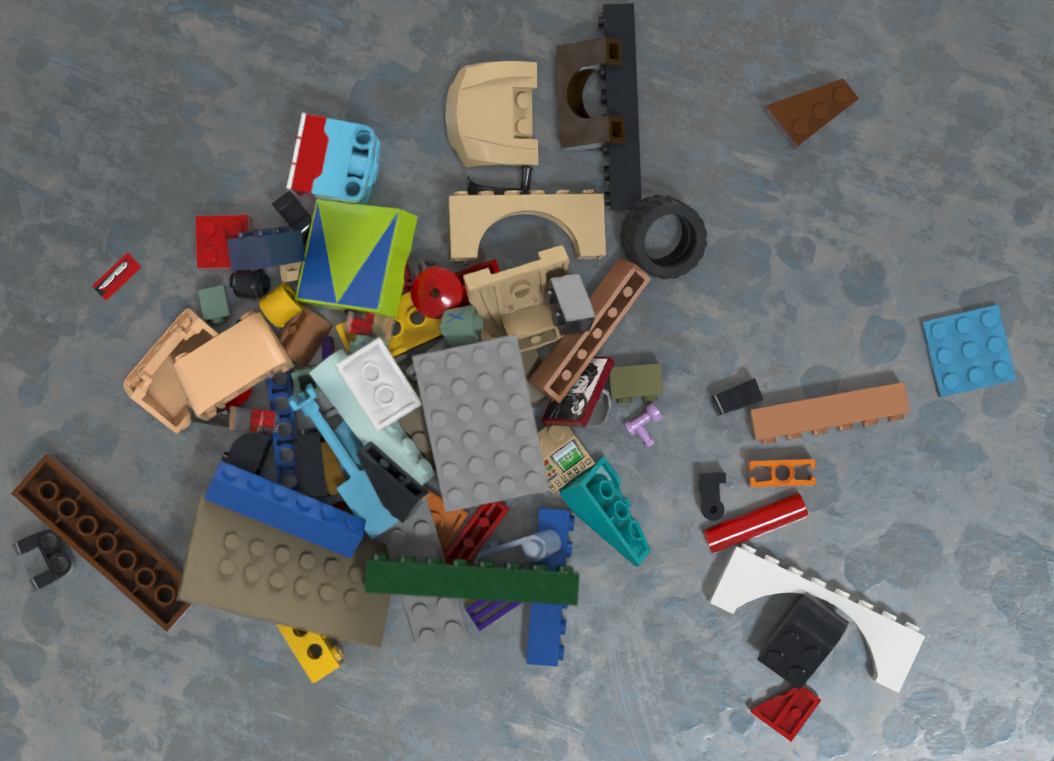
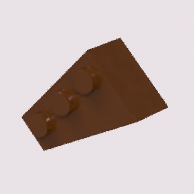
M842 78L766 105L763 111L792 148L796 150L855 104L859 98Z

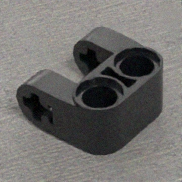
M51 529L35 533L12 544L17 557L39 547L49 570L28 580L33 592L62 579L73 572L76 567V559L70 546ZM50 533L55 535L57 543L53 548L46 544V537ZM60 557L67 560L68 566L65 571H61L57 567V560Z

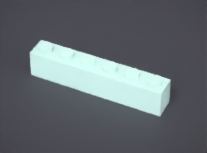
M343 349L329 356L309 372L364 446L372 441L421 485L436 475L431 464L422 456L413 440L401 428L398 420L380 432H376L335 367L336 364L349 357Z

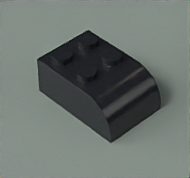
M262 432L246 433L233 443L229 452H224L221 461L260 476L273 444V435Z
M806 591L761 647L757 660L800 691L840 641L849 622Z

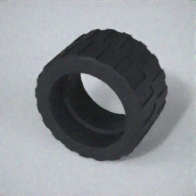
M658 194L643 198V200L635 203L626 213V217L621 225L620 238L622 240V248L626 252L625 255L639 268L654 277L675 279L689 273L691 269L698 265L699 260L702 259L707 246V230L705 229L703 219L690 206L672 196ZM670 214L678 216L682 225V236L678 246L665 257L650 258L645 250V237L649 227L662 216Z

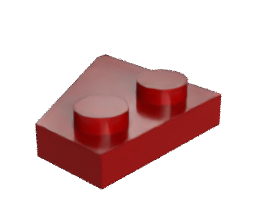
M792 687L753 707L750 712L792 742L819 705L821 699L805 687H802L800 691Z

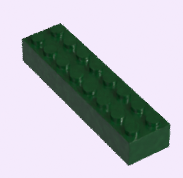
M373 553V557L368 558L366 561L364 593L578 606L580 574L571 565H557V569H547L546 564L531 563L530 568L521 567L520 562L505 561L504 566H495V562L492 560H478V564H468V559L452 558V563L441 562V557H426V561H415V556L400 555L398 560L389 559V554Z

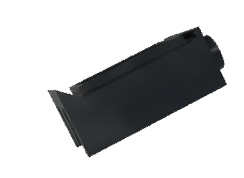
M315 428L299 430L300 435H293V438L298 439V442H294L300 489H304L301 494L307 495L310 498L326 496L328 494L321 443L325 442V438Z

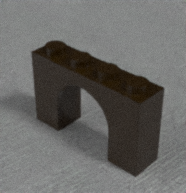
M602 37L556 46L560 149L577 151L625 144L624 117L607 115L592 118L588 115L583 105V89L588 78L598 70L622 66L621 40Z

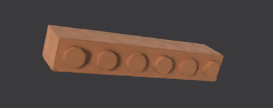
M619 258L589 298L596 315L591 330L589 332L565 335L560 338L528 382L544 396L560 403L651 278L635 263Z
M904 382L749 410L754 441L761 440V445L777 442L776 437L786 435V439L791 440L802 438L801 432L811 431L812 435L828 433V427L837 426L838 431L853 428L852 423L862 421L863 426L878 424V418L888 417V422L904 419L903 414L910 413Z

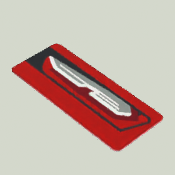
M126 253L92 287L104 300H108L141 266L129 253Z

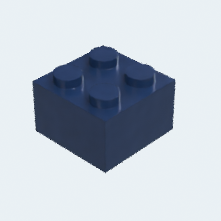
M290 226L274 228V233L273 229L270 228L255 230V235L253 231L237 233L238 238L227 239L232 271L268 268L305 261L301 230L291 231Z

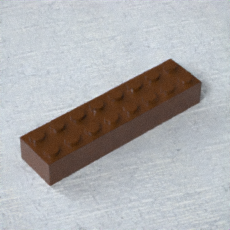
M45 454L11 493L166 632L172 630L194 605L193 603L177 600L183 570L52 454Z

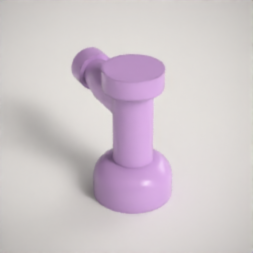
M652 401L646 404V411L631 422L626 421L623 423L632 436L635 434L639 436L646 448L653 445L655 441L653 438H650L644 424L650 420L657 422L663 418Z

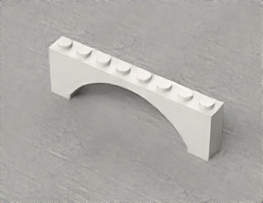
M743 543L741 548L734 546L708 602L734 614L736 608L763 596L788 592L805 594L807 591L812 596L824 599L835 605L846 614L859 630L867 645L874 670L872 680L898 693L900 692L925 638L924 635L919 633L921 628L909 622H906L905 626L895 622L896 616L884 610L880 615L872 611L873 605L863 600H859L858 604L848 600L850 594L836 588L835 592L825 589L827 583L812 577L811 581L802 578V571L789 566L788 570H785L778 566L779 560L765 555V558L762 559L755 555V549Z

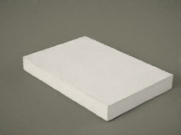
M380 337L335 365L377 433L422 405Z

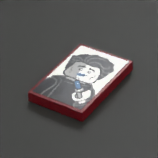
M594 356L560 403L550 399L541 421L548 426L586 428L615 361L611 357Z

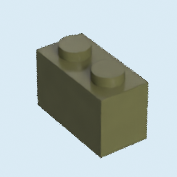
M661 363L613 367L609 375L611 399H616L617 404L632 403V397H642V402L658 400V395H663Z

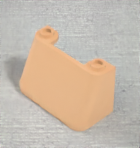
M192 309L184 310L129 373L123 383V388L132 400L178 434L180 430H185L190 425L192 412L190 410V402L172 367L176 363L174 359L184 352L191 353L220 335V333Z
M250 311L240 318L241 322L191 353L184 352L174 359L176 363L172 367L198 418L208 421L218 415L216 407L220 409L226 407L225 404L267 377L270 379L274 377L273 372L277 373L282 370L285 373L295 367L263 313Z

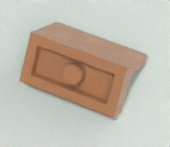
M304 307L302 311L287 322L278 339L290 359L305 367L322 344L323 336H327L333 325Z

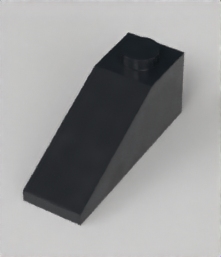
M372 441L359 449L356 455L382 506L394 518L404 523L415 514L430 492Z

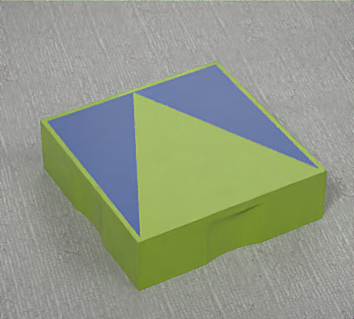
M316 199L305 249V261L302 263L295 300L315 307L341 311L355 310L364 314H375V316L393 317L396 319L404 285L405 265L411 252L418 216L402 209Z

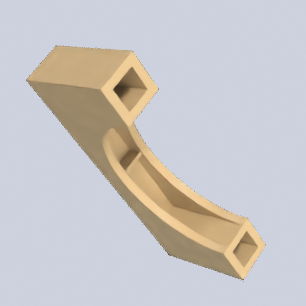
M543 190L530 191V195H520V191H505L504 195H494L493 191L478 192V195H468L466 191L453 192V196H449L446 200L448 262L475 261L478 255L479 243L485 231L503 218L522 214L543 217L558 225L570 238L574 246L576 259H602L606 256L604 194H596V190H582L581 194H571L570 190L555 191V194H545Z

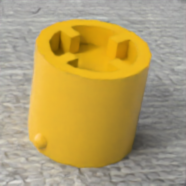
M281 283L259 301L260 309L264 315L278 328H283L284 324L304 309V304L295 300L296 292L286 283Z

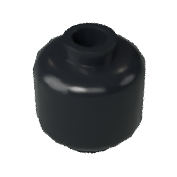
M262 268L236 270L230 276L229 285L230 288H233L236 297L259 300L263 295L267 294L270 279Z

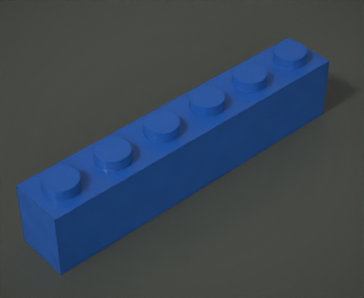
M221 460L209 482L204 497L208 501L348 558L352 557L359 545L366 525V520Z
M539 507L537 532L549 529L555 531L560 537L561 546L556 554L534 563L546 564L547 569H557V565H566V557L572 556L573 542L568 541V531H574L575 516L570 515V510ZM531 603L526 664L558 667V660L563 661L564 645H559L560 634L565 635L566 619L561 618L562 609H567L568 605Z

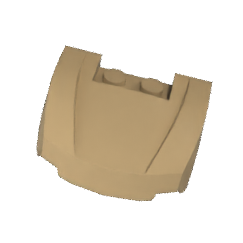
M482 62L467 65L458 71L454 83L449 86L447 93L445 120L450 146L455 148L464 167L470 168L483 165L532 167L539 165L538 139H533L532 89L537 88V62Z
M563 245L538 252V261L491 275L489 269L486 268L463 276L469 303L473 305L477 314L481 315L484 327L480 334L482 341L516 334L520 352L537 349L564 337L560 335L557 326H554L551 309L545 303L543 296L550 278L569 275L568 263L570 261Z

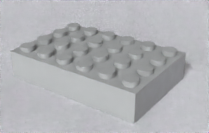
M512 334L413 355L412 358L445 511L450 512L549 491L517 335Z

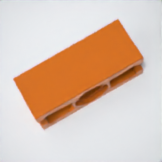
M815 459L748 461V471H753L755 466H768L770 477L769 480L755 482V477H750V480H748L749 487L816 485V478L813 475H808V480L794 479V466L808 464L810 469H815ZM781 465L785 466L788 470L787 478L782 481L778 480L775 476L776 468Z

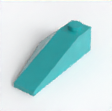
M601 456L594 461L595 465L565 486L559 494L577 517L635 567L640 566L650 553V547L639 522L633 520L628 507H631V503L628 498L624 499L619 488V485L622 483L618 474L605 456Z

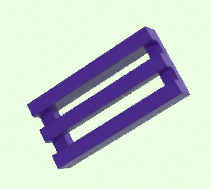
M478 600L465 610L478 630L481 631L523 602H512L483 623L479 619L505 601H496L476 615L473 610L488 600Z

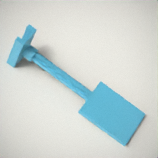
M309 383L306 385L308 394L305 396L301 392L298 395L300 397L298 401L294 395L290 396L289 404L294 411L301 408L306 416H310L349 473L350 479L336 487V489L354 515L366 520L365 531L372 540L399 522V520L394 518L382 506L364 469H358L318 409L320 407L314 400L317 397V392L312 384Z

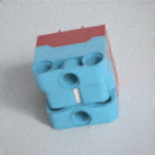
M302 113L287 189L296 197L311 200L319 199L369 205L379 170L382 150L379 139L374 131L366 125Z

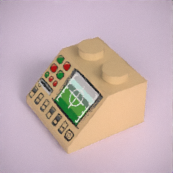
M546 426L537 433L548 486L553 494L559 492L595 465V462L569 427Z

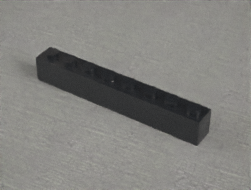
M634 3L603 4L602 12H598V28L603 27V37L621 40L622 66L600 70V79H605V89H601V104H606V114H602V116L624 117L625 144L603 147V156H608V166H604V181H609V191H605V207H610V213H627L635 203L642 200Z

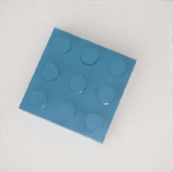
M999 305L922 322L939 398L1016 380Z

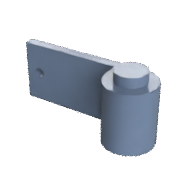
M549 529L504 544L501 543L500 538L487 542L490 548L477 554L481 558L521 544L525 555L530 560L539 561L556 554L560 549L561 541L558 534Z

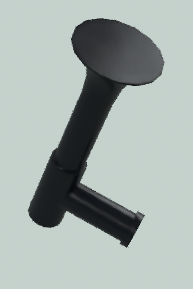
M522 166L520 188L482 186L473 183L468 176L466 192H468V195H478V192L493 191L494 195H504L505 191H520V195H530V191H535L530 189L533 167Z

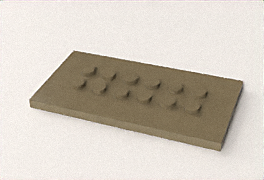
M200 496L198 498L177 600L379 649L382 644L391 594L364 593L366 561L368 558L373 557V553H389L386 544L362 538L352 557L348 558L204 499V496Z

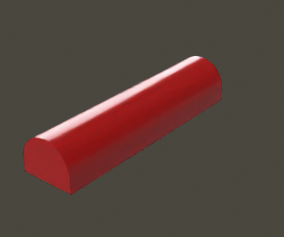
M798 492L703 529V533L711 553L714 554L809 517L802 496Z
M501 501L480 505L444 553L446 562L452 563V558L468 559L469 564L510 508Z

